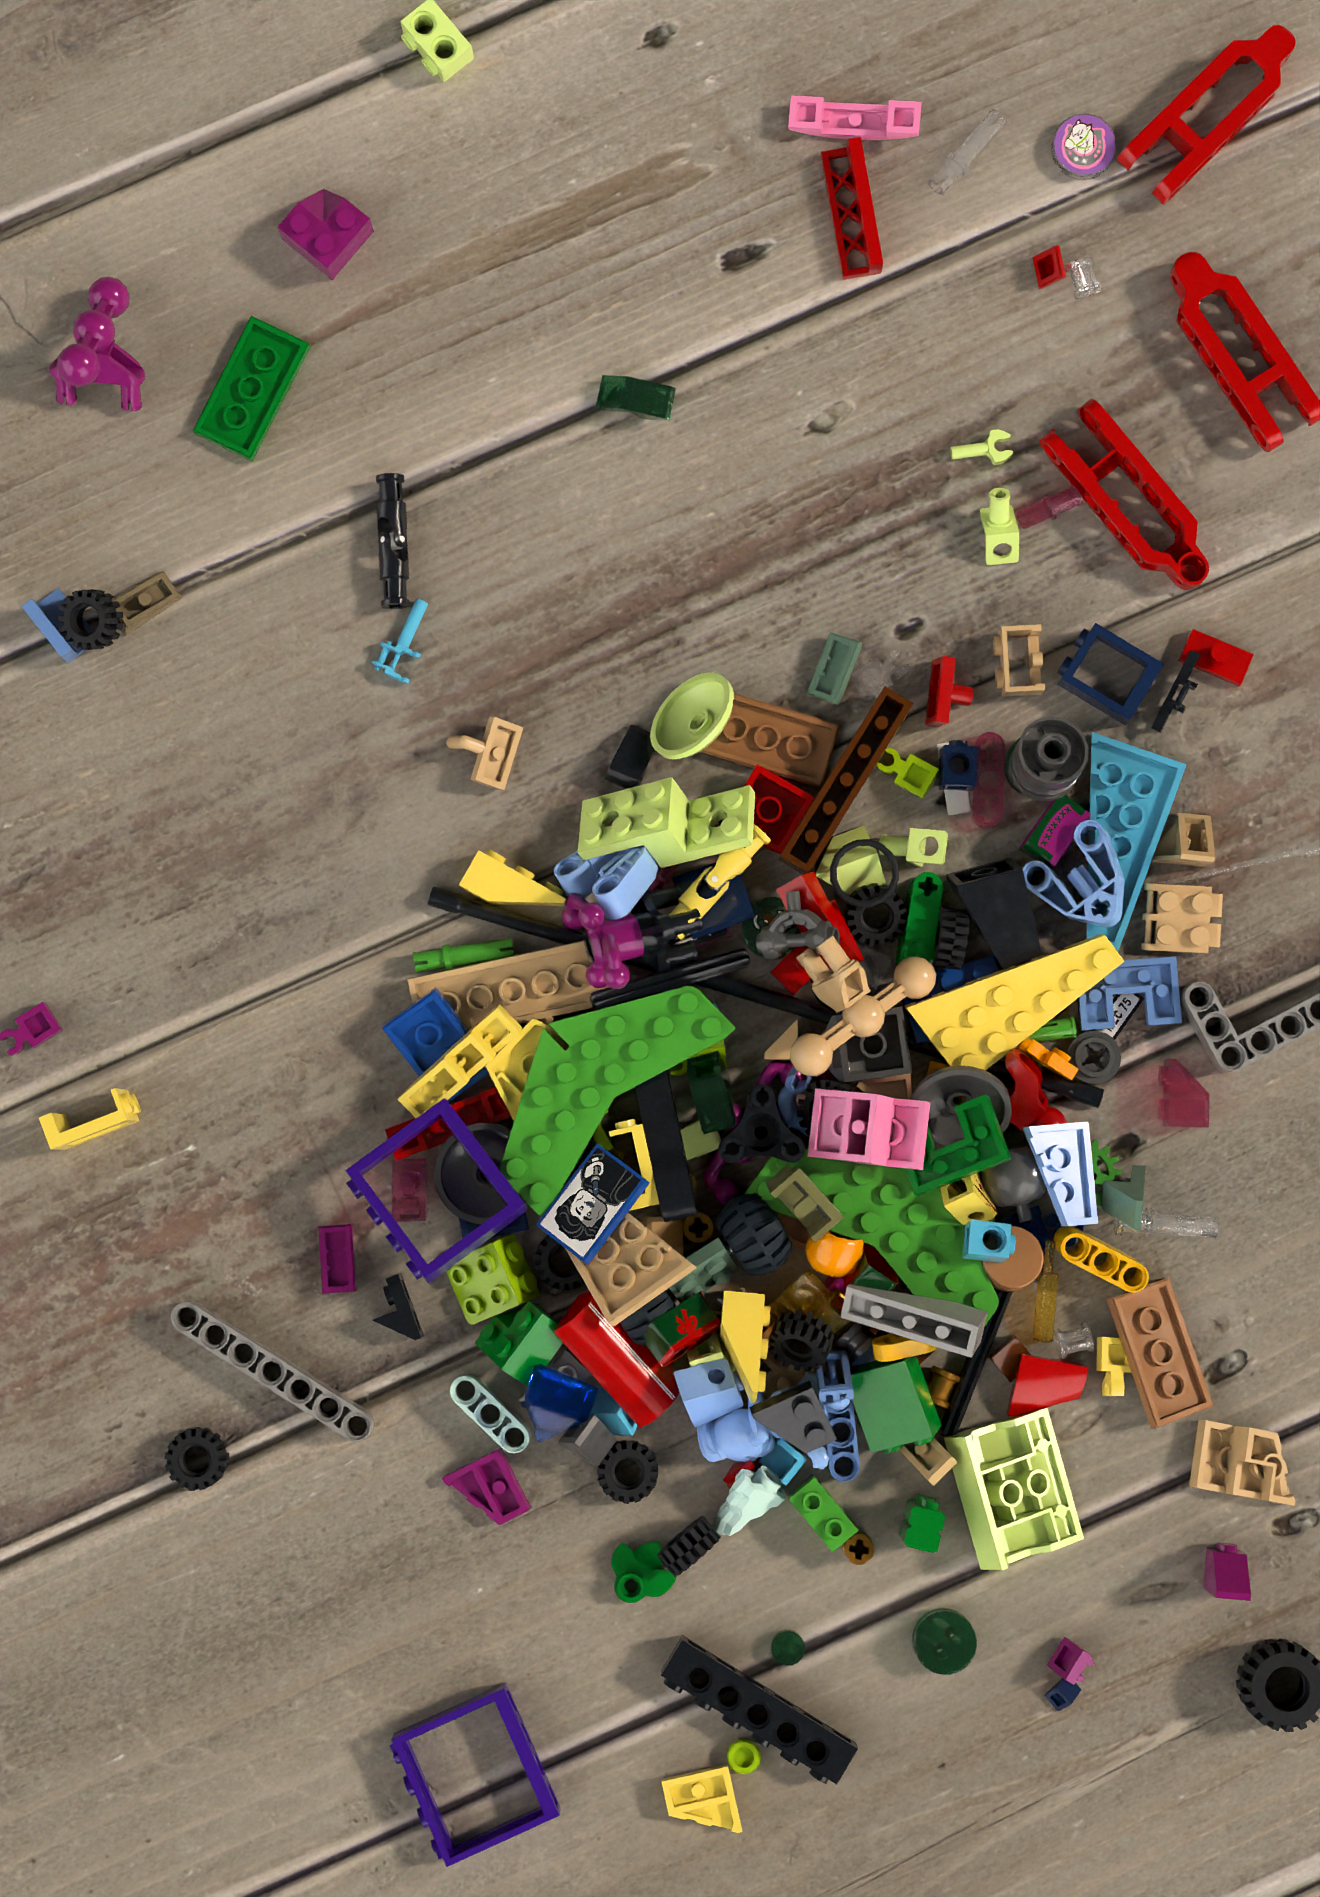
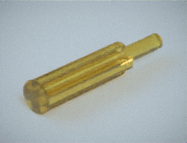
M1054 1240L1045 1241L1043 1272H1040L1037 1279L1033 1340L1042 1343L1053 1342L1058 1285V1274L1053 1273L1056 1245Z

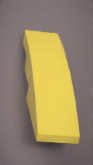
M499 1004L432 1064L397 1100L415 1118H418L442 1099H450L464 1087L473 1075L489 1063L499 1050L521 1032L522 1026Z

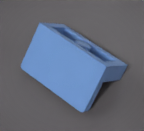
M55 589L38 604L31 598L21 607L59 655L70 663L85 650L73 647V642H66L64 637L68 633H60L59 627L64 626V622L58 621V616L64 615V612L60 611L59 607L61 604H67L64 601L66 596L60 589ZM82 617L85 629L91 633L94 632Z

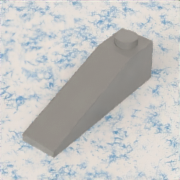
M849 1284L846 1289L840 1318L972 1358L981 1343L988 1312L957 1302Z

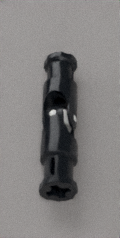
M384 473L376 476V483L379 484L380 502L377 503L380 580L383 581L384 600L381 601V606L385 609L410 607L406 589V580L409 579L406 503L403 502L402 483L405 480L404 475L399 473Z

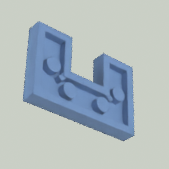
M1176 956L1124 960L1125 962L1077 998L1080 1031L1115 1028L1112 995L1144 993L1146 1026L1182 1023Z

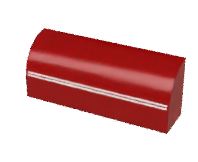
M590 1291L577 1296L553 1332L640 1428L650 1424L671 1406L680 1393L673 1373L675 1371L670 1365L663 1368L647 1346L634 1343L620 1323L614 1327L608 1324Z

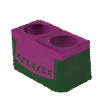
M1067 795L1052 800L1018 850L1052 868L1058 863L1074 840L1076 827L1081 822L1088 820L1091 814Z

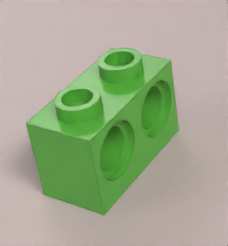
M811 1474L787 1495L789 1501L832 1553L859 1531L854 1522L814 1474Z

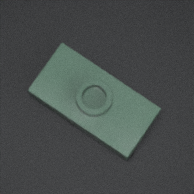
M830 632L806 694L839 706L863 644Z

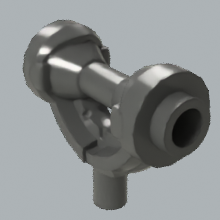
M799 891L786 892L788 911L780 912L769 926L762 928L761 933H758L756 937L757 950L767 960L777 959L782 956V952L791 947L807 946L815 949L816 953L820 954L816 947L832 935L839 943L837 927H833L830 921H822L818 915L809 909L801 910ZM795 924L803 925L809 930L806 933H785L788 927Z

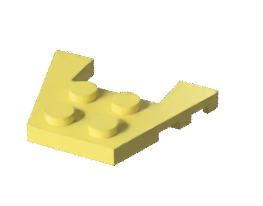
M532 1018L522 1028L521 1032L485 1065L513 1121L518 1111L543 1028L565 1051L570 1047L551 1026L535 1018Z

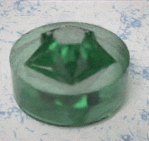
M785 1629L779 1631L773 1637L771 1652L778 1663L790 1666L798 1663L803 1658L805 1644L799 1633L794 1630Z

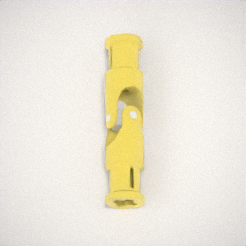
M754 824L753 845L720 853L716 866L705 869L678 899L679 904L669 916L696 908L700 912L701 917L690 919L688 923L701 919L728 889L730 883L728 880L742 874L752 863L751 858L763 844H769L771 839ZM703 879L710 889L718 892L714 897L704 899L696 892L699 883ZM684 933L676 935V937L681 941L685 937Z

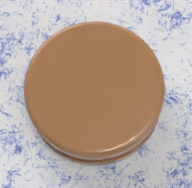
M1011 1226V1234L1016 1236L1014 1254H1009V1258L1003 1263L981 1261L992 1286L1006 1292L1018 1291L1031 1284L1039 1276L1044 1261L1043 1250L1037 1238L1029 1231L1016 1226ZM989 1235L983 1241L986 1248L990 1250L997 1249L998 1242L993 1235Z

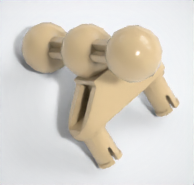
M833 935L816 947L831 970H829L819 954L816 953L815 949L810 947L806 949L796 959L812 979L811 989L822 1002L834 1009L836 1013L842 1011V1020L822 1035L807 1033L798 1037L793 1043L790 1052L793 1067L806 1076H818L824 1073L832 1063L833 1051L854 1035L858 1037L875 1035L884 1024L885 1012L905 997L921 999L927 996L934 988L936 981L933 965L920 957L903 959L895 969L893 982L872 997L866 995L871 990L868 987L863 967L858 960L849 959Z

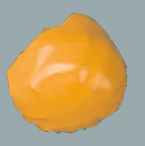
M827 1232L816 1243L811 1237L807 1239L806 1257L812 1268L824 1275L836 1278L848 1276L856 1270L863 1257L864 1242L862 1239L847 1240L839 1238Z

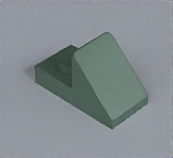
M1132 1165L1131 1178L1124 1177V1182L1104 1181L1102 1192V1209L1134 1230H1141L1146 1166Z

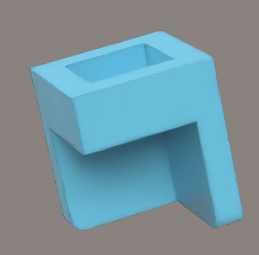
M600 1387L585 1412L586 1415H594L600 1419L612 1435L633 1436L638 1425L604 1387Z
M779 1437L775 1439L776 1443L773 1450L766 1456L761 1457L758 1462L771 1469L786 1486L806 1462L807 1458L791 1443Z

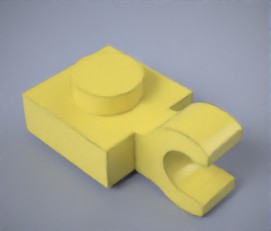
M1097 1337L1096 1371L1106 1372L1102 1382V1396H1124V1373H1132L1120 1338Z

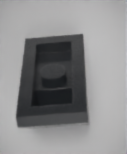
M402 1273L386 1278L388 1285L383 1287L384 1294L389 1306L395 1304L397 1311L373 1319V1321L413 1340L424 1337Z

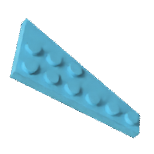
M1094 732L1091 733L1089 810L1091 816L1089 820L1098 822L1108 831L1125 882L1123 910L1120 921L1112 927H1101L1087 923L1086 939L1104 934L1118 952L1187 764ZM1098 830L1089 832V845L1095 844L1099 839ZM1088 863V872L1098 886L1102 887L1104 883ZM1102 904L1099 907L1101 913L1098 914L1104 917L1107 916L1110 912L1107 908H1111V906L1108 907Z

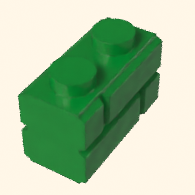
M917 1494L916 1499L910 1498L906 1501L903 1514L906 1519L902 1520L899 1536L907 1547L931 1553L938 1552L941 1535L938 1532L943 1530L946 1516L939 1508V1502H936L935 1498Z

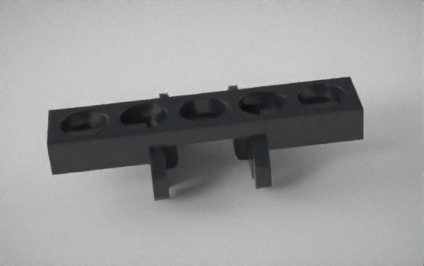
M1194 651L1189 652L1151 727L1152 729L1161 733L1173 709L1184 713L1186 706L1182 704L1189 689L1195 691L1198 686L1197 683L1188 679L1200 654ZM1179 685H1182L1183 687L1176 700H1173Z

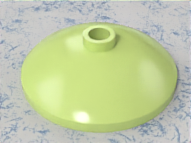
M707 672L696 675L679 685L665 699L655 715L650 733L653 748L664 758L681 759L692 756L710 745L722 732L732 712L734 692L730 682L718 673Z

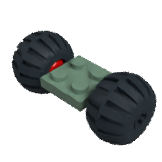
M743 1193L729 1199L716 1216L717 1228L729 1246L727 1244L723 1245L719 1238L688 1256L686 1259L697 1267L695 1270L620 1322L634 1343L646 1346L644 1342L647 1339L642 1337V1335L648 1334L647 1326L659 1316L676 1307L670 1295L674 1294L677 1300L682 1303L700 1291L704 1296L705 1291L714 1285H722L728 1282L733 1277V1273L739 1270L731 1258L733 1256L732 1252L743 1269L750 1275H765L773 1272L787 1261L792 1252L793 1244L784 1230L785 1228L768 1203L761 1199V1196L756 1193Z

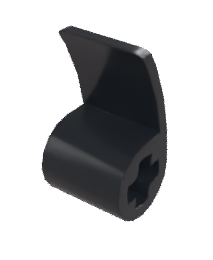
M630 725L612 760L605 780L625 789L641 784L648 763L655 751L651 743L650 732Z

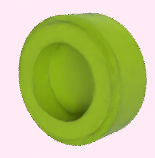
M738 1738L729 1745L727 1749V1762L736 1773H752L760 1764V1749L752 1739Z

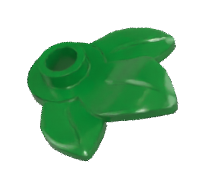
M658 1541L644 1543L634 1552L624 1543H620L615 1549L611 1559V1566L617 1576L614 1582V1590L618 1598L623 1602L636 1603L643 1599L644 1596L660 1597L675 1583L677 1576L674 1577L669 1570L660 1568L662 1562L657 1557V1554L661 1551V1545ZM629 1579L635 1580L638 1584L637 1589L634 1591L626 1590L625 1582Z

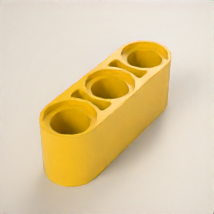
M1063 1226L1054 1234L1053 1245L1067 1261L1128 1292H1139L1147 1285L1149 1275L1146 1268L1125 1252L1073 1226ZM1077 1237L1078 1245L1076 1248L1066 1251V1242L1071 1238ZM1106 1252V1261L1101 1265H1094L1095 1257L1100 1253ZM1131 1267H1136L1134 1277L1130 1280H1123L1124 1272Z

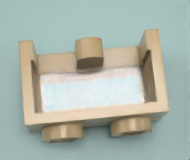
M1041 624L1001 626L998 631L999 636H993L994 656H1000L1001 668L995 669L996 689L1002 688V697L1041 696L1045 691V683L1041 684L1040 668L1043 665V654L1039 652L1038 637L1042 631Z

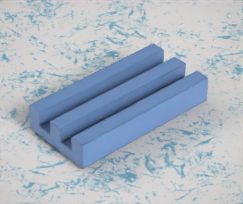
M847 1350L829 1352L826 1361L828 1362L831 1385L825 1386L822 1366H820L819 1370L815 1371L819 1402H825L828 1395L833 1396V1401L840 1400V1394H846L847 1399H854ZM837 1359H841L844 1384L838 1385L834 1361Z

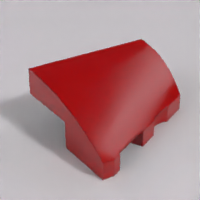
M1020 1353L1015 1384H1012L1006 1415L1014 1417L1079 1399L1089 1368L1085 1364Z

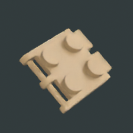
M1144 883V890H1147L1146 913L1142 914V920L1146 921L1144 943H1141V950L1208 953L1209 947H1220L1221 924L1210 923V917H1222L1223 894H1213L1212 887ZM1154 890L1157 891L1156 914H1153ZM1152 920L1156 921L1154 944H1151Z

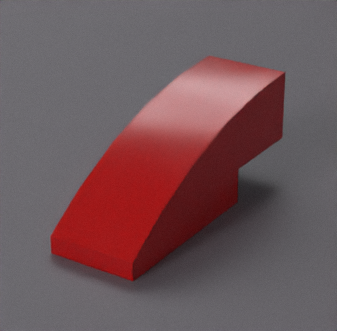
M814 872L800 875L776 889L787 911L786 892L799 891L801 910L809 909L818 915L822 921H830L833 927H837L839 945L849 959L858 960V962L864 960L836 901H828ZM796 924L801 933L809 931L805 926ZM819 954L824 963L830 968L823 956Z

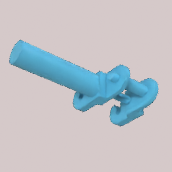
M416 599L397 640L396 647L391 646L392 642L387 641V643L380 642V645L383 647L377 661L372 660L371 662L376 666V670L384 669L386 676L409 684L410 680L408 678H403L395 673V667L400 656L404 654L420 659L421 654L413 652L409 649V646L428 603ZM389 651L396 653L391 666L384 664Z

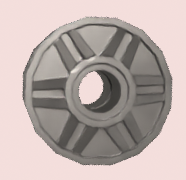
M1048 716L1032 722L1024 729L1010 757L1009 773L1013 784L1022 794L1034 800L1052 801L1062 798L1073 788L1088 761V744L1084 734L1074 723L1060 717Z

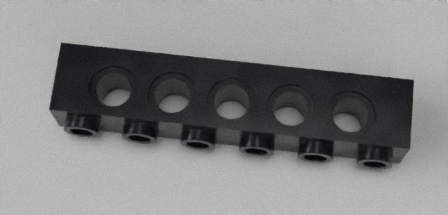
M684 1635L681 1636L661 1669V1676L666 1678L663 1682L666 1686L678 1693H681L682 1690L687 1691L695 1696L693 1698L695 1704L707 1711L714 1708L724 1714L722 1717L724 1722L739 1730L743 1726L753 1732L751 1735L753 1740L768 1748L772 1744L782 1750L780 1753L781 1757L793 1765L797 1766L801 1762L811 1768L810 1775L824 1784H827L828 1780L837 1785L858 1750L855 1741ZM696 1668H702L708 1672L709 1677L706 1682L696 1684L689 1678L691 1671ZM725 1686H731L738 1692L737 1697L731 1702H725L718 1696L719 1691ZM755 1704H760L767 1710L766 1715L760 1720H754L747 1714L749 1708ZM788 1722L796 1727V1731L791 1737L783 1738L777 1734V1728L782 1723ZM812 1741H820L825 1745L824 1751L818 1756H812L806 1751L807 1745Z

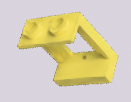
M111 1089L118 1111L74 1128L70 1127L66 1114L49 1113L39 1117L50 1149L66 1150L138 1122L137 1113L141 1112V1108L135 1094H129V1091L125 1089Z
M635 1119L615 1123L616 1130L609 1131L610 1137L632 1133L641 1175L650 1182L645 1189V1193L640 1195L629 1211L658 1205L659 1200L643 1124L637 1125Z

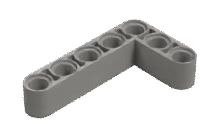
M1195 982L1184 987L1180 993V1004L1212 1065L1221 1072L1240 1070L1320 1028V1020L1314 1018L1310 1012L1313 1002L1320 1003V991L1239 1034L1236 1033L1218 997L1209 984ZM1193 989H1198L1204 994V1003L1200 1007L1193 1005L1190 1001V992ZM1284 1017H1288L1294 1022L1295 1030L1291 1035L1285 1034L1281 1029V1021ZM1210 1018L1217 1020L1220 1024V1032L1216 1037L1209 1035L1205 1028L1206 1022ZM1255 1032L1262 1034L1266 1041L1261 1051L1256 1050L1251 1043V1038ZM1225 1048L1232 1049L1236 1054V1061L1232 1066H1228L1222 1061L1221 1056Z

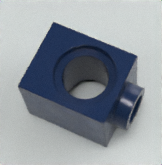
M951 740L949 745H944L941 748L939 757V790L972 791L977 786L978 746H969V742L965 740ZM951 758H961L966 764V770L964 772L954 771L950 765Z

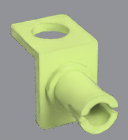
M994 488L989 492L990 507L980 509V517L985 533L986 564L1016 563L1019 561V529L1013 507L1009 505L1010 492L1005 488ZM1007 543L1011 546L1010 552L1006 555L998 556L993 553V549L998 544Z
M910 828L909 837L882 834L879 843L887 847L894 856L906 857L907 862L917 867H923V863L942 865L945 862L948 833L941 830ZM928 837L935 838L939 846L937 852L932 856L924 855L926 838Z

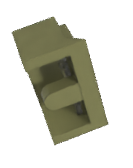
M787 1164L766 1182L770 1194L774 1198L778 1197L806 1227L815 1243L844 1218L808 1176L796 1166L791 1168Z

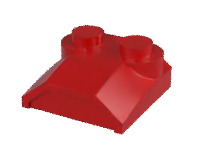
M757 764L744 785H750L755 792L754 824L771 839L769 844H763L762 846L781 855L815 797Z

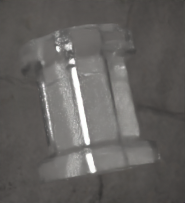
M1090 256L1078 258L1064 267L1065 272L1070 273L1075 291L1073 295L1075 299L1089 297L1103 288L1102 283L1097 282L1092 268L1094 261Z
M1087 1322L1081 1323V1327L1065 1331L1060 1329L1053 1331L1056 1347L1061 1359L1067 1358V1354L1083 1350L1088 1352L1095 1351L1092 1333Z

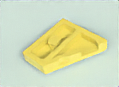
M728 1764L661 1779L669 1816L684 1820H695L697 1823L708 1826L715 1825L731 1829V1832L735 1833L743 1832Z

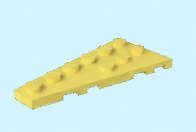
M1099 934L1066 946L1057 952L1031 959L1032 961L1011 966L965 983V985L953 990L943 991L920 1002L907 1004L904 1007L950 1067L972 1066L986 1071L1125 961L1104 934Z

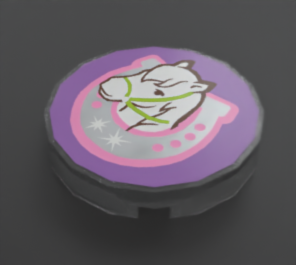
M1089 113L1075 114L1065 119L1056 129L1051 143L1052 158L1055 164L1062 169L1065 175L1077 180H1089L1100 176L1101 173L1111 166L1117 151L1116 135L1110 124L1101 117Z

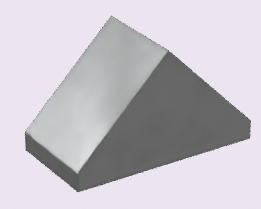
M577 1415L558 1443L598 1467L617 1439L596 1416Z

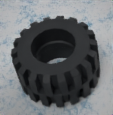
M1279 1638L1278 1642H1275L1273 1639L1264 1640L1265 1645L1263 1646L1257 1643L1252 1647L1254 1652L1251 1655L1245 1653L1243 1656L1244 1666L1239 1665L1237 1669L1240 1680H1236V1687L1240 1690L1241 1694L1238 1695L1241 1702L1263 1725H1268L1273 1730L1279 1731L1282 1728L1285 1732H1294L1293 1727H1298L1300 1730L1307 1728L1306 1722L1308 1720L1315 1722L1319 1719L1316 1712L1320 1709V1661L1294 1641L1291 1643L1287 1639ZM1290 1666L1295 1668L1300 1680L1296 1694L1290 1700L1283 1703L1269 1701L1265 1693V1685L1269 1675L1280 1667Z

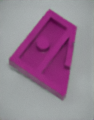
M502 1448L442 1478L446 1485H452L467 1497L466 1500L475 1507L483 1509L486 1515L498 1525L532 1508Z

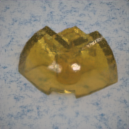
M807 1269L767 1304V1306L771 1307L770 1314L775 1319L781 1313L785 1314L787 1310H792L794 1314L797 1309L802 1310L803 1315H807L808 1311L814 1313L812 1318L817 1319L821 1317L824 1319L822 1325L829 1324L831 1327L830 1332H833L834 1335L851 1322L850 1320L840 1318L845 1296L837 1288L830 1292L810 1269Z

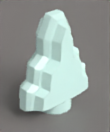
M761 1466L756 1472L741 1469L735 1476V1482L729 1489L726 1502L717 1513L713 1526L716 1532L721 1535L727 1534L731 1536L741 1530L751 1519L761 1517L770 1508L779 1506L785 1500L784 1496L786 1493L781 1488L782 1483L778 1476L766 1466Z

